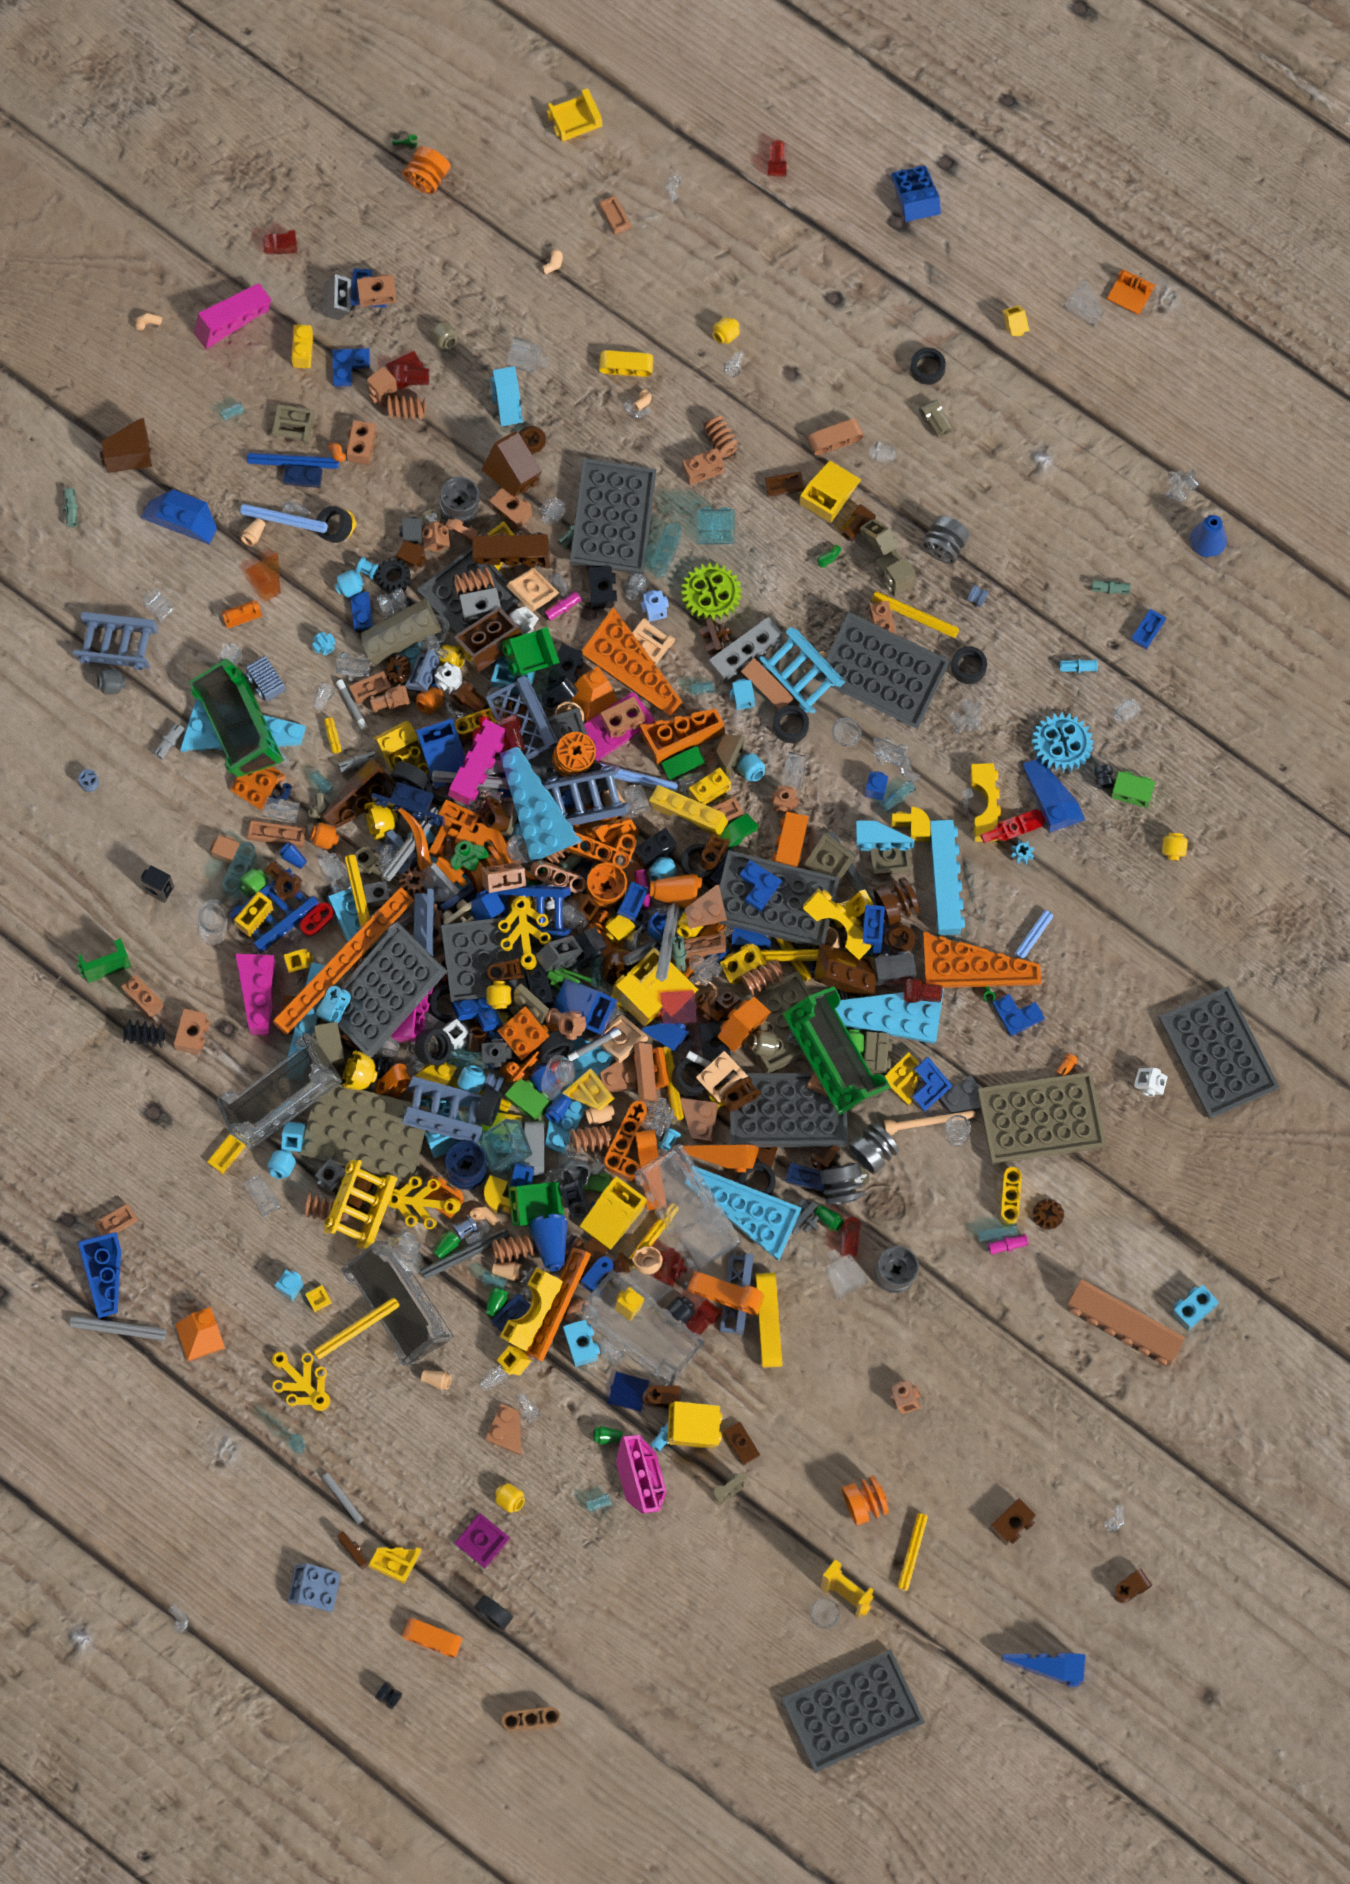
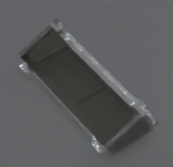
M307 1033L295 1041V1048L297 1050L241 1093L227 1092L216 1100L229 1133L251 1149L342 1082L319 1043Z
M392 1241L374 1242L341 1268L345 1281L358 1286L373 1310L391 1298H395L399 1303V1307L381 1318L380 1322L398 1349H396L395 1356L397 1361L403 1364V1366L416 1363L455 1337Z

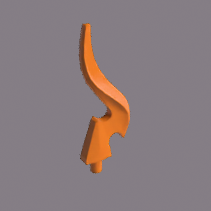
M400 808L398 811L407 820L413 831L418 865L422 871L433 864L430 860L425 833L417 820ZM438 857L435 864L453 884L457 881L463 888L468 883L462 877L466 871L463 868L455 871L449 860Z
M476 823L478 827L476 833L470 832L463 826L460 831L451 828L448 835L456 838L454 841L455 845L461 841H469L473 845L484 847V843L490 841L503 858L505 864L516 862L500 831L487 828L484 823ZM525 870V878L537 881L533 874Z

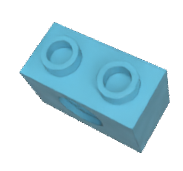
M585 1319L563 1326L575 1367L597 1361V1354H600L597 1342L593 1343L591 1336L594 1335L591 1324L587 1325ZM585 1339L588 1343L586 1346L580 1347L577 1345V1341Z

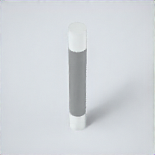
M342 679L338 680L336 684L362 731L367 729L368 726Z
M617 1027L567 1055L569 1060L573 1061L621 1034V1031Z
M691 1051L686 1056L689 1060L705 1068L711 1063ZM730 1072L725 1078L730 1080L736 1074Z

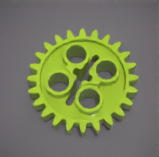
M709 563L707 568L701 564L700 570L694 567V573L689 571V578H684L685 584H682V590L684 591L681 592V596L684 597L682 602L687 604L686 610L692 609L691 615L697 613L698 620L704 616L705 622L708 618H711L714 622L715 617L722 621V615L728 618L729 611L735 613L734 607H739L738 601L741 600V595L739 594L742 593V588H738L741 582L736 581L737 575L731 576L732 569L726 572L725 565L720 569L718 563H716L715 567H712L711 563ZM705 578L709 579L711 590L714 593V599L718 605L717 607H715L713 603L711 592H709V586ZM720 579L722 582L716 584L713 580ZM701 584L704 586V588L697 589L695 588V586ZM724 595L727 596L728 599L721 600L719 599V597ZM703 601L710 602V605L704 606L701 603Z

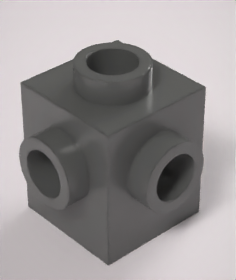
M492 1039L491 1043H482V1063L492 1064V1067H503V1063H509L512 1051L507 1043H503V1039Z

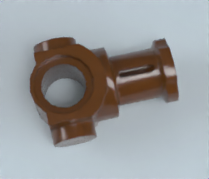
M274 861L267 866L264 873L275 881L276 894L285 901L287 898H291L300 892L303 885L301 883L302 879L295 873L291 876L288 872H284L278 866L279 863ZM289 882L292 884V889L290 892H288L287 890V884Z

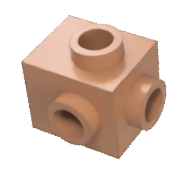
M433 521L422 528L423 549L440 552L450 547L449 531L444 524Z
M787 785L778 786L777 791H773L770 801L773 802V810L780 814L792 813L793 808L796 809L799 798L796 797L797 790Z
M908 1380L900 1381L897 1385L891 1386L893 1394H891L894 1406H897L902 1415L921 1408L918 1399L921 1395L917 1385L914 1386Z

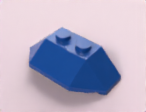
M174 489L150 500L141 516L143 520L210 545L217 530L207 502Z

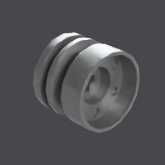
M453 477L447 480L440 491L439 509L443 519L448 521V519L457 518L463 522L462 525H466L474 520L479 506V489L476 484L465 477Z
M939 515L932 523L931 531L927 532L926 537L921 542V546L927 554L938 561L953 564L960 555L961 548L966 545L970 538V532L957 520Z
M871 1122L868 1125V1129L865 1128L862 1131L865 1139L861 1136H856L848 1143V1148L866 1170L876 1174L885 1166L882 1157L890 1161L892 1155L896 1156L900 1150L886 1130L875 1122Z
M859 1163L819 1171L822 1184H831L832 1188L824 1191V1194L833 1193V1197L825 1199L826 1204H845L866 1196L865 1191H856V1188L863 1187L864 1183L854 1182V1179L862 1176Z
M893 1246L886 1249L881 1254L874 1268L876 1283L881 1289L889 1293L905 1291L911 1286L919 1272L918 1259L910 1249L904 1246ZM892 1270H894V1271L898 1270L899 1273H898V1274H896V1273H893V1274H892L891 1271H892Z

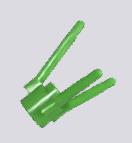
M563 967L556 971L554 969L550 970L548 974V979L552 980L550 984L559 991L561 989L559 983L563 984L565 978L575 983H580V980L576 979L579 978L597 984V980L566 970Z

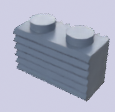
M266 656L246 666L247 673L245 676L250 684L254 682L256 685L255 691L260 699L263 697L268 702L286 691L284 683Z

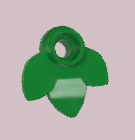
M461 841L455 847V854L451 858V865L455 871L463 866L475 872L478 866V859L488 858L489 855L483 846L473 845L469 841Z

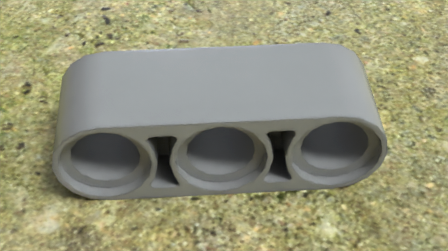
M525 1121V1164L535 1166L533 1176H544V1121Z

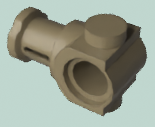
M363 846L362 849L355 853L360 874L374 873L381 877L382 881H385L382 878V873L387 865L381 863L379 857L374 855L376 851L373 848ZM362 857H367L368 861L362 863L359 861V859Z

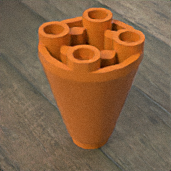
M688 874L656 879L650 882L649 896L670 905L675 903L685 910V908L700 898L697 896V890L701 889L702 878L698 877V874Z

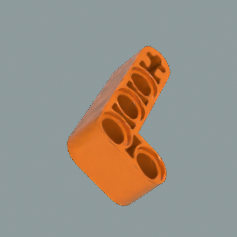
M575 832L588 845V851L581 850L580 843L564 850L598 864L607 862L617 865L615 858L619 856L623 859V865L619 867L624 869L630 862L636 846V839L631 834H624L617 839L613 848ZM623 839H627L630 842L629 848H625L622 845ZM599 849L605 851V859L598 856Z
M635 1101L630 1105L604 1159L605 1168L609 1173L630 1182L637 1180L640 1174L638 1163L627 1158L635 1142V1133L640 1132L647 1117V1106L642 1101ZM639 1108H640V1109H642V1113H641V1112L638 1113V1115H637V1117H636V1118H637V1121H636V1120L634 1119V1118H635V1110L638 1111ZM627 1125H633L635 1127V1130L633 1132H627L625 1130V1127ZM619 1142H625L627 1147L618 1149L616 1145ZM611 1159H616L619 1162L613 1167L608 1164ZM634 1167L636 1172L630 1175L626 1173V1169Z
M655 1130L635 1133V1141L644 1195L647 1199V1211L667 1208Z
M694 1271L687 1291L692 1294L755 1316L758 1315L764 1300L762 1291L748 1285L743 1288Z

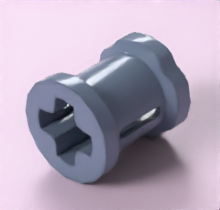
M470 1215L466 1216V1219L460 1223L452 1225L460 1239H463L464 1235L469 1232L478 1230Z

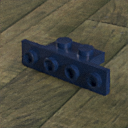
M397 782L391 799L375 793L371 796L376 806L381 805L383 808L387 806L397 814H401L398 810L402 808L416 820H426L433 826H444L446 823L443 816L428 812L434 797L432 793Z

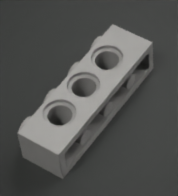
M767 617L709 659V667L722 683L727 680L731 681L753 658L759 660L761 656L766 655V651L778 647L782 642V632ZM759 638H764L766 642L759 643L757 640ZM744 649H749L752 652L749 654H745L742 651ZM735 660L737 663L730 665L727 661Z

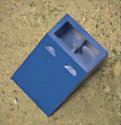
M926 165L891 173L900 209L906 222L941 214L940 196Z
M453 719L416 730L431 778L434 770L458 773L460 767L464 766L465 755ZM433 782L435 789H436V788H439V787H442V786H445V785H448V784H451V783Z
M565 978L552 1008L558 1009L561 1013H570L571 1010L581 1012L582 1016L586 1017V1029L604 1035L619 1000Z

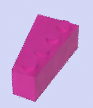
M258 283L199 312L194 334L205 349H208L259 315L265 314L269 310L271 298Z
M487 719L484 720L481 733H477L472 745V751H468L463 762L464 766L460 767L449 789L448 796L466 805H469L471 800H476L479 794L477 790L479 785H484L488 777L486 775L488 768H493L496 759H494L496 753L500 754L505 745L502 743L505 728Z
M236 954L250 1034L270 1036L276 964L274 955Z
M428 994L392 1034L393 1039L400 1043L416 1041L417 1036L425 1027L426 1019L424 1012L428 1011L430 1005L427 1002Z

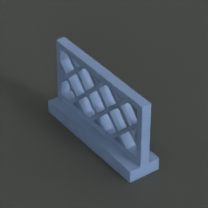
M522 676L517 679L518 681L487 696L486 699L498 725L505 728L504 726L508 727L507 731L505 729L504 738L509 749L514 748L512 743L516 744L515 747L518 748L519 745L528 748L525 757L529 760L550 748H555L558 740L529 678ZM517 686L520 690L518 700L509 697L511 689ZM498 696L504 697L502 707H496L492 699ZM508 699L517 702L514 712L505 710ZM520 703L527 705L528 711L526 716L517 714ZM503 712L512 714L509 725L504 724L501 720ZM516 716L524 718L521 729L513 727ZM528 720L533 721L536 725L534 733L525 731ZM511 728L520 731L517 742L509 737ZM523 733L533 735L529 746L520 743ZM535 738H542L545 746L539 749L533 748Z

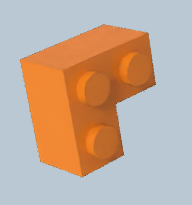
M755 997L749 1001L744 1000L738 1007V1010L734 1008L728 1014L729 1020H726L720 1026L721 1032L717 1037L735 1052L746 1043L752 1032L765 1022L771 1011Z

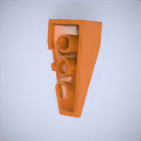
M755 1145L673 1146V1150L725 1168L735 1169L736 1173L746 1172V1169H753L759 1147Z

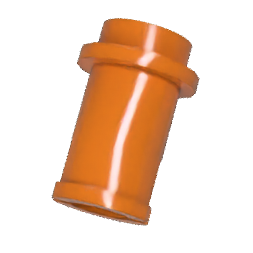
M1070 1053L1064 1055V1060L1055 1073L1057 1075L1062 1073L1061 1076L1068 1075L1073 1066L1077 1065L1076 1061L1078 1058Z

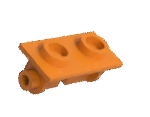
M257 600L221 612L227 629L263 617Z

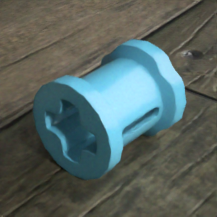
M362 557L356 567V572H362L374 580L379 564L375 565L367 561L365 557Z
M667 1127L662 1141H659L657 1145L664 1151L673 1153V1146L682 1135L676 1130Z

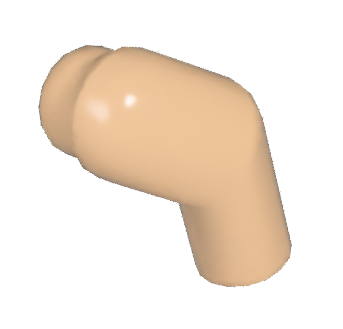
M555 249L551 252L550 263L542 266L545 275L560 268L563 259L561 251Z

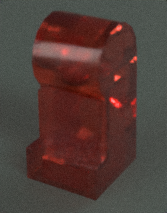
M289 230L288 233L267 234L262 238L263 251L266 254L298 253L295 230Z

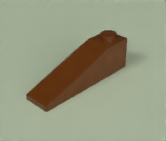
M372 757L357 771L323 813L322 817L330 825L338 828L354 820L360 814L369 813L368 809H365V804L373 802L371 797L373 793L391 799L392 790L397 783Z

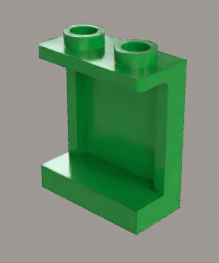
M548 627L501 642L502 651L507 658L508 669L513 678L560 663Z
M121 938L114 941L117 952L88 963L84 962L81 954L78 955L80 961L76 963L82 979L86 977L88 983L132 967Z
M559 1182L509 1187L512 1226L527 1225L531 1220L539 1216H543V1219L549 1218V1214L564 1215Z

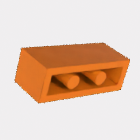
M786 812L785 818L781 817L779 828L782 829V833L777 835L775 846H778L777 853L773 852L772 861L798 867L809 816Z

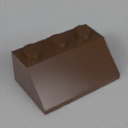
M498 607L453 638L468 662L480 672L504 656L501 642L521 636L522 633L520 627Z
M819 944L814 981L831 987L835 986L836 989L859 997L874 993L877 974L869 960L864 958L859 960L853 954Z

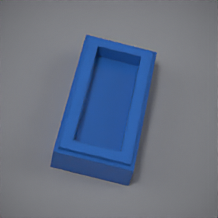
M631 881L617 914L635 921L649 889Z

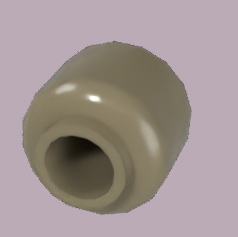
M441 322L434 325L431 331V339L439 348L450 349L456 345L458 333L450 323Z
M757 1030L750 1036L749 1047L755 1055L772 1056L775 1050L777 1051L779 1048V1039L776 1038L775 1033L772 1031Z

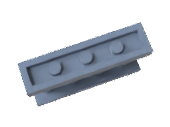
M82 612L81 620L87 627L82 651L74 650L73 652L77 661L84 664L95 662L129 666L137 670L150 669L151 665L147 658H144L149 635L158 633L159 627L155 620ZM97 627L105 629L100 653L90 652L94 629ZM115 629L123 631L118 655L108 654L112 632ZM133 631L141 633L136 657L126 656L130 634Z
M612 765L602 767L601 770L562 778L553 776L548 778L543 785L545 789L551 788L555 802L562 810L567 822H570L572 826L626 815L630 810L628 802L622 803L619 800L613 775L617 774L619 766L612 767ZM604 777L606 778L612 800L611 805L605 807L601 804L595 779ZM579 782H588L594 804L593 809L586 810V808H583L577 786ZM560 786H570L576 807L575 813L568 814L565 811L559 790Z
M412 1076L407 1087V1091L414 1092L412 1107H407L401 1124L462 1141L477 1143L482 1133V1127L475 1125L482 1095ZM421 1095L432 1097L430 1112L419 1110ZM440 1100L451 1102L449 1118L438 1115ZM459 1105L470 1108L468 1123L457 1120Z

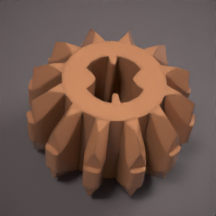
M414 867V871L408 868V874H401L402 879L399 880V885L410 896L413 895L414 899L415 893H427L420 877L421 870L418 872V867Z

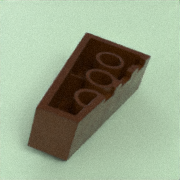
M500 533L496 536H488L487 534L473 536L474 564L500 565V562H504L505 565L516 567V565L522 563L530 568H535V565L538 564L544 565L545 569H550L548 534L534 533L533 535H526L524 533H516L515 535Z

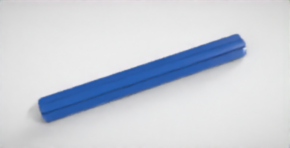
M248 453L247 455L248 464L293 465L338 469L339 461H335L333 457Z

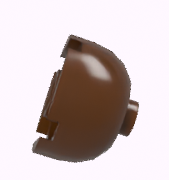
M613 949L603 958L601 970L605 981L608 980L609 984L615 985V982L622 975L626 977L627 973L639 963L637 961L628 966L624 964L623 957L631 951L627 949Z

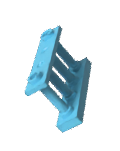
M790 627L786 631L789 635L788 641L770 659L761 656L759 659L763 662L762 666L769 673L772 672L800 702V708L806 713H815L817 710L812 704L830 686L841 687L846 681L796 628ZM798 645L802 649L800 651L801 654L781 673L775 664L793 646ZM810 658L814 662L813 668L793 686L787 678L806 659ZM818 672H823L827 676L825 678L826 681L806 700L800 691Z

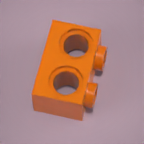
M445 800L438 814L452 822L453 829L458 831L463 826L470 832L476 833L478 829L476 823H481V818L477 813L448 800Z

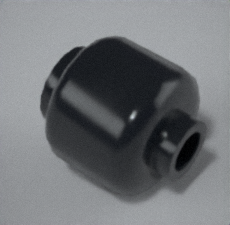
M678 1296L667 1307V1313L669 1314L667 1318L674 1325L678 1323L686 1325L695 1315V1304L685 1296Z

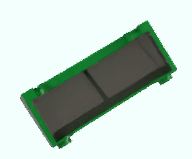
M226 658L189 681L192 687L190 689L191 694L195 699L199 698L224 749L227 756L224 765L229 773L241 777L284 761L243 671Z
M835 986L806 997L782 1014L838 1115H841L891 1088L885 1076L882 1074L872 1075L835 1009L840 1004V995Z

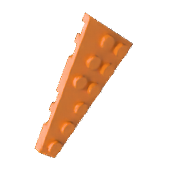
M613 607L583 648V655L663 712L673 717L683 703Z
M923 931L926 988L1041 985L1040 964L1019 958H1011L1002 953L997 954L988 951V949L960 941L955 942Z

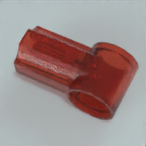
M782 140L771 142L768 176L786 177V143Z
M404 364L395 365L393 367V377L396 379V386L398 388H406L409 385H429V368H410Z
M513 714L498 719V725L505 728L504 738L508 750L514 747L520 748L521 751L525 750L520 731L522 727L518 715Z
M906 979L904 982L903 1000L911 1003L920 1001L940 1003L943 993L942 985L922 983L918 979Z
M849 1217L844 1221L840 1256L857 1257L861 1223L855 1217ZM854 1223L857 1230L851 1232L846 1228V1225Z
M706 1299L684 1330L697 1340L710 1324L715 1323L722 1314V1310Z

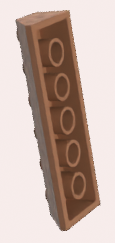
M1083 1279L1078 1284L1067 1306L1070 1309L1069 1312L1077 1317L1081 1315L1092 1326L1097 1327L1098 1325L1108 1335L1118 1336L1124 1344L1139 1348L1138 1351L1143 1355L1155 1357V1360L1163 1366H1166V1364L1171 1366L1185 1340V1337Z

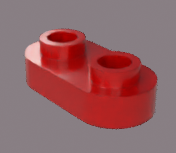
M327 903L318 904L302 919L300 923L302 933L306 936H314L323 929L333 918L332 907ZM327 912L328 914L327 916L322 917L321 913ZM313 925L314 928L312 930L307 929V926Z

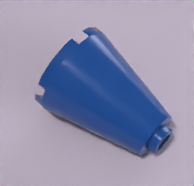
M1207 516L1192 530L1190 535L1191 547L1198 555L1208 558L1210 556H1218L1224 551L1227 545V535L1219 516Z
M549 1214V1218L543 1219V1216H539L529 1222V1230L545 1268L550 1271L560 1270L565 1260L568 1222L565 1216L558 1214Z

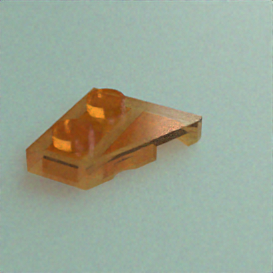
M277 552L245 570L264 602L281 593L279 557Z

